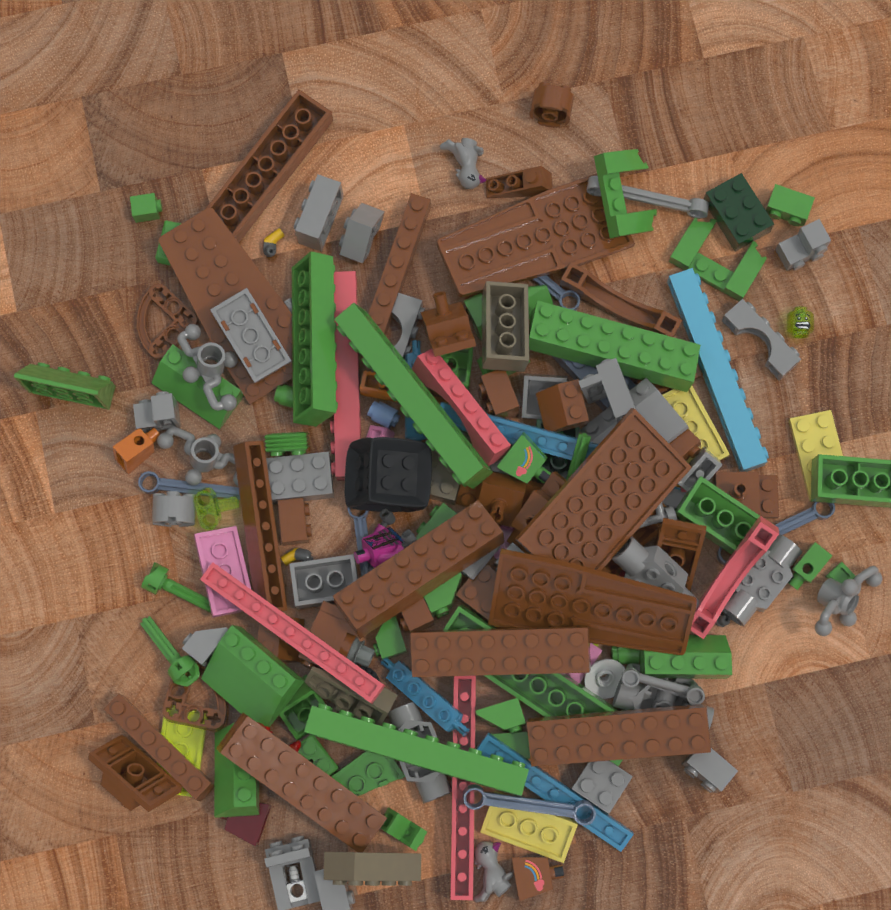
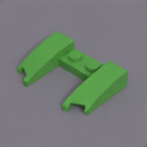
M638 149L607 152L594 156L610 239L654 230L652 222L653 217L657 214V209L627 213L619 173L649 168L647 163H643L638 155Z
M694 218L670 256L669 262L684 271L693 268L694 273H698L700 280L741 301L767 257H761L756 250L758 245L753 241L735 272L730 271L698 253L717 220L710 219V222H699L697 218Z

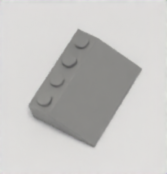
M647 378L630 390L636 410L668 443L672 442L689 428ZM611 406L580 429L581 434L586 433L588 436H591L590 442L600 444L617 425Z

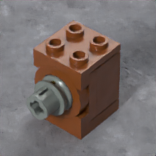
M323 600L310 632L354 664L358 663L368 668L375 650L365 646V640L359 641V637L337 606ZM300 652L298 657L301 659V664L304 667L311 669L313 666L323 669Z

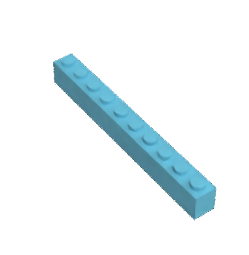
M693 268L670 275L667 284L689 341L701 345L698 365L740 472H748L765 466L769 458L768 452L765 447L761 446L759 440L761 439L760 431L757 427H754L752 411L749 407H746L744 402L746 400L744 390L742 388L739 389L737 384V372L730 366V354L727 349L724 350L723 336L720 330H716L714 324L716 319L712 311L709 312L707 295L705 292L702 293L700 288V277L698 273H694Z

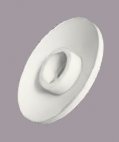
M603 659L591 665L590 673L585 674V687L602 699L614 697L622 673L625 670L624 666L613 659Z

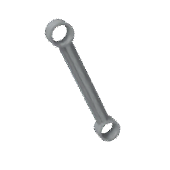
M591 176L588 179L587 192L594 196H601L598 176ZM622 185L625 199L687 212V215L693 218L701 219L708 215L709 202L704 199L693 198L686 200Z

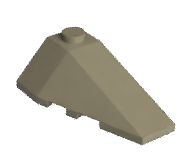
M313 666L304 681L323 699H329L334 703L336 711L344 710L354 714V718L359 720L361 716L374 719L375 724L380 726L398 696L384 687L373 704H371L326 670Z

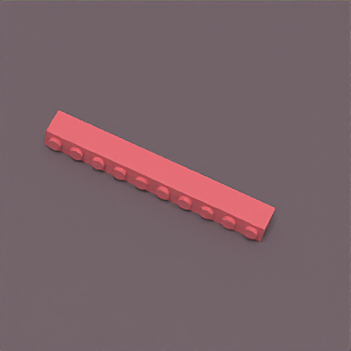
M356 271L334 272V303L336 304L334 319L352 303L357 304ZM336 328L335 342L337 347L335 361L337 362V369L335 371V378L337 381L336 401L338 408L334 414V421H330V431L334 433L335 441H331V454H335V462H331L332 475H335L337 481H344L349 445L353 441L361 439L359 352L356 353L349 345L350 340L346 336L344 337Z
M454 676L453 706L463 714L461 723L469 728L470 731L469 733L466 732L467 735L463 737L462 734L454 729L453 743L460 744V749L468 751L469 747L475 749L476 676ZM452 777L451 900H473L474 810L469 809L464 804L463 791L467 786L475 783ZM474 790L466 795V800L471 804H474Z

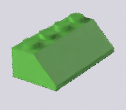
M172 344L161 359L152 384L161 391L172 393L179 403L220 430L234 409L232 411L224 409L217 411L211 408L203 390L205 381L202 376H199L198 380L194 383H188L183 379L182 374L185 368L190 366L197 368L192 357L186 356L181 349ZM221 377V383L217 387L212 388L217 401L219 402L224 395L231 394L236 398L238 405L244 397L242 391Z
M702 476L696 480L675 509L679 520L707 526L705 537L731 555L760 516Z
M689 635L684 655L639 650L640 673L645 675L673 679H727L732 676V653L726 635H706L704 639L698 635Z
M234 723L215 732V818L259 815V781L216 749Z

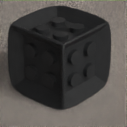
M367 437L353 441L347 451L345 466L346 506L353 509L381 512L383 509H387L389 512H415L425 509L429 503L431 493V448L425 442L401 438Z

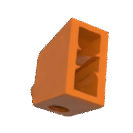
M154 427L146 433L139 428L113 446L115 460L128 475L154 453L153 443L157 441L160 435Z

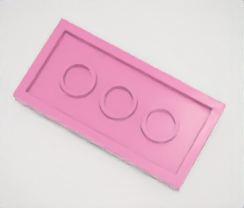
M236 526L194 534L202 575L213 562L251 589ZM205 584L212 618L244 612Z

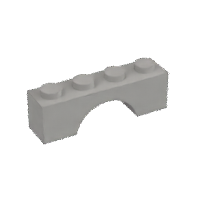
M398 293L392 310V317L401 326L402 335L394 347L405 359V355L411 353L412 346L409 345L411 339H415L419 327H416L418 319L422 320L420 312L425 311V308H423L422 300Z
M742 299L724 315L722 322L735 335L750 333L760 337L765 342L768 349V359L765 366L780 381L798 365L801 360L800 355L795 348L789 347L784 342L785 339L779 332L772 330L766 318L760 317L755 312L756 309L750 302H745Z

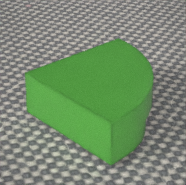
M841 562L825 577L843 583L846 579H854L855 575Z

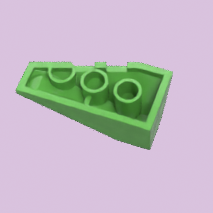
M547 285L528 287L529 319H531V314L537 300L553 304ZM479 293L464 300V304L476 335L482 342V293Z

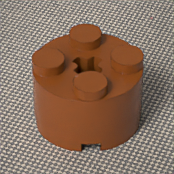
M547 82L539 83V86L533 92L529 113L532 120L533 117L536 118L538 124L546 127L557 128L560 127L561 123L567 125L570 122L574 101L571 88L565 85H550Z

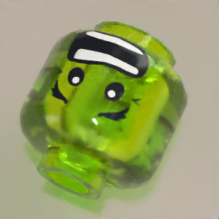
M795 307L793 311L787 314V332L793 338H808L814 332V314L808 311L807 307Z

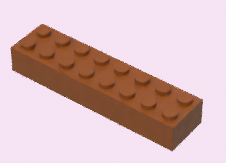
M298 89L205 208L211 207L215 210L238 242L246 235L333 122L332 111Z
M477 500L333 595L335 604L361 639L505 543L504 533L480 501Z
M589 626L411 632L412 677L590 673Z
M707 704L529 718L527 721L531 767L711 753Z
M242 712L216 748L230 761L356 852H363L387 819L374 807L244 712Z

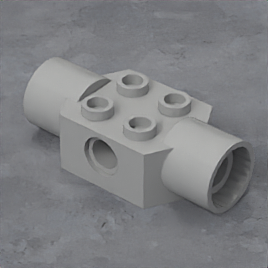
M779 534L767 552L744 577L722 612L728 615L732 621L743 627L756 611L764 612L793 577L790 568L802 554L801 549L793 541Z
M631 536L612 558L626 572L624 578L694 596L685 587L688 573L659 546L643 547ZM696 598V599H697L696 609H697V607H698V605H699V599H698V598Z
M622 677L618 683L612 704L613 707L622 710L692 705L687 700V695L644 683H639L635 687H627L624 685ZM707 706L708 722L710 729L714 716V708Z
M414 702L389 711V719L391 724L397 727V731L404 732L405 728L417 732V737L425 739L426 735L437 738L432 723L423 721L418 706ZM399 761L408 782H415L423 804L452 792L445 774Z

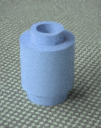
M374 401L367 413V416L371 417L372 421L388 429L391 426L395 427L400 418L397 415V409L381 401L379 403Z

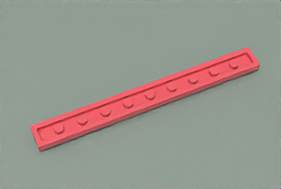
M212 562L200 578L206 585L371 704H373L385 687L380 681Z

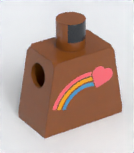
M548 857L511 858L519 901L552 890V880L564 878L562 864L549 866Z

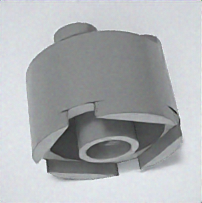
M167 491V495L163 493L153 494V525L172 527V525L189 527L195 525L196 494H183V496H180L178 491Z

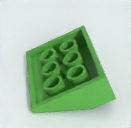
M40 362L37 365L29 364L14 374V378L28 393L107 410L110 409L116 387L110 381L111 379L106 376L99 375L98 378H95L83 371H78V374L70 372L67 368L58 367V369L50 368V365Z
M231 625L219 641L201 677L205 683L241 714L244 712L256 722L262 723L267 727L273 724L304 683V680L244 628Z

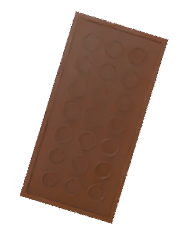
M631 408L515 539L531 555L566 561L601 571L692 467L636 409Z

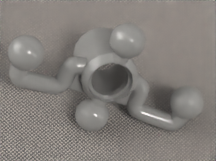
M189 324L178 335L177 340L186 356L193 358L197 368L192 366L185 368L182 374L183 379L188 383H194L198 380L199 376H202L205 381L203 390L211 408L217 411L223 409L232 411L237 405L236 398L231 394H226L218 402L212 388L217 387L221 383L224 366L228 368L236 366L238 356L232 351L225 352L220 345L212 342L191 349L186 339H198L201 335V329L196 324ZM211 359L215 360L217 364L211 365L204 361Z
M170 427L157 438V444L162 449H168L173 445V435L187 440L184 445V451L190 456V464L194 468L185 475V480L189 485L195 486L201 482V472H209L213 468L223 469L228 461L235 464L234 454H222L219 452L221 439L216 434H210L207 437L195 440V436L192 433L178 427ZM199 452H207L212 458L201 460L196 455ZM236 472L233 476V481L238 486Z
M876 566L868 567L856 575L854 579H846L843 583L832 578L827 579L819 590L817 601L826 607L821 613L819 621L815 624V631L818 635L827 636L831 633L832 624L828 621L831 614H841L840 621L844 626L850 627L856 623L857 616L853 611L859 601L858 594L861 590V583L866 580V583L871 587H877L882 583L883 577Z

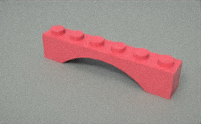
M432 349L418 355L412 370L426 387L437 392L454 409L465 426L473 447L486 464L490 466L503 459L511 444L441 356L435 357Z
M759 516L699 600L691 627L693 633L702 639L706 637L744 577L767 552L779 535V528Z

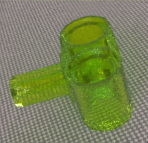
M209 487L202 488L194 497L199 523L206 530L214 529L221 522V512L239 508L237 496L218 500L215 491ZM202 493L210 497L209 503L201 500L200 496ZM206 515H213L215 523L207 522Z

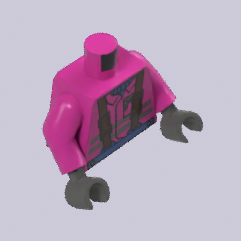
M383 509L379 515L383 520L382 523H378L372 534L362 538V549L354 552V558L357 564L368 561L376 568L417 539L409 529L400 536L391 527H387V525L395 522V516L391 511Z

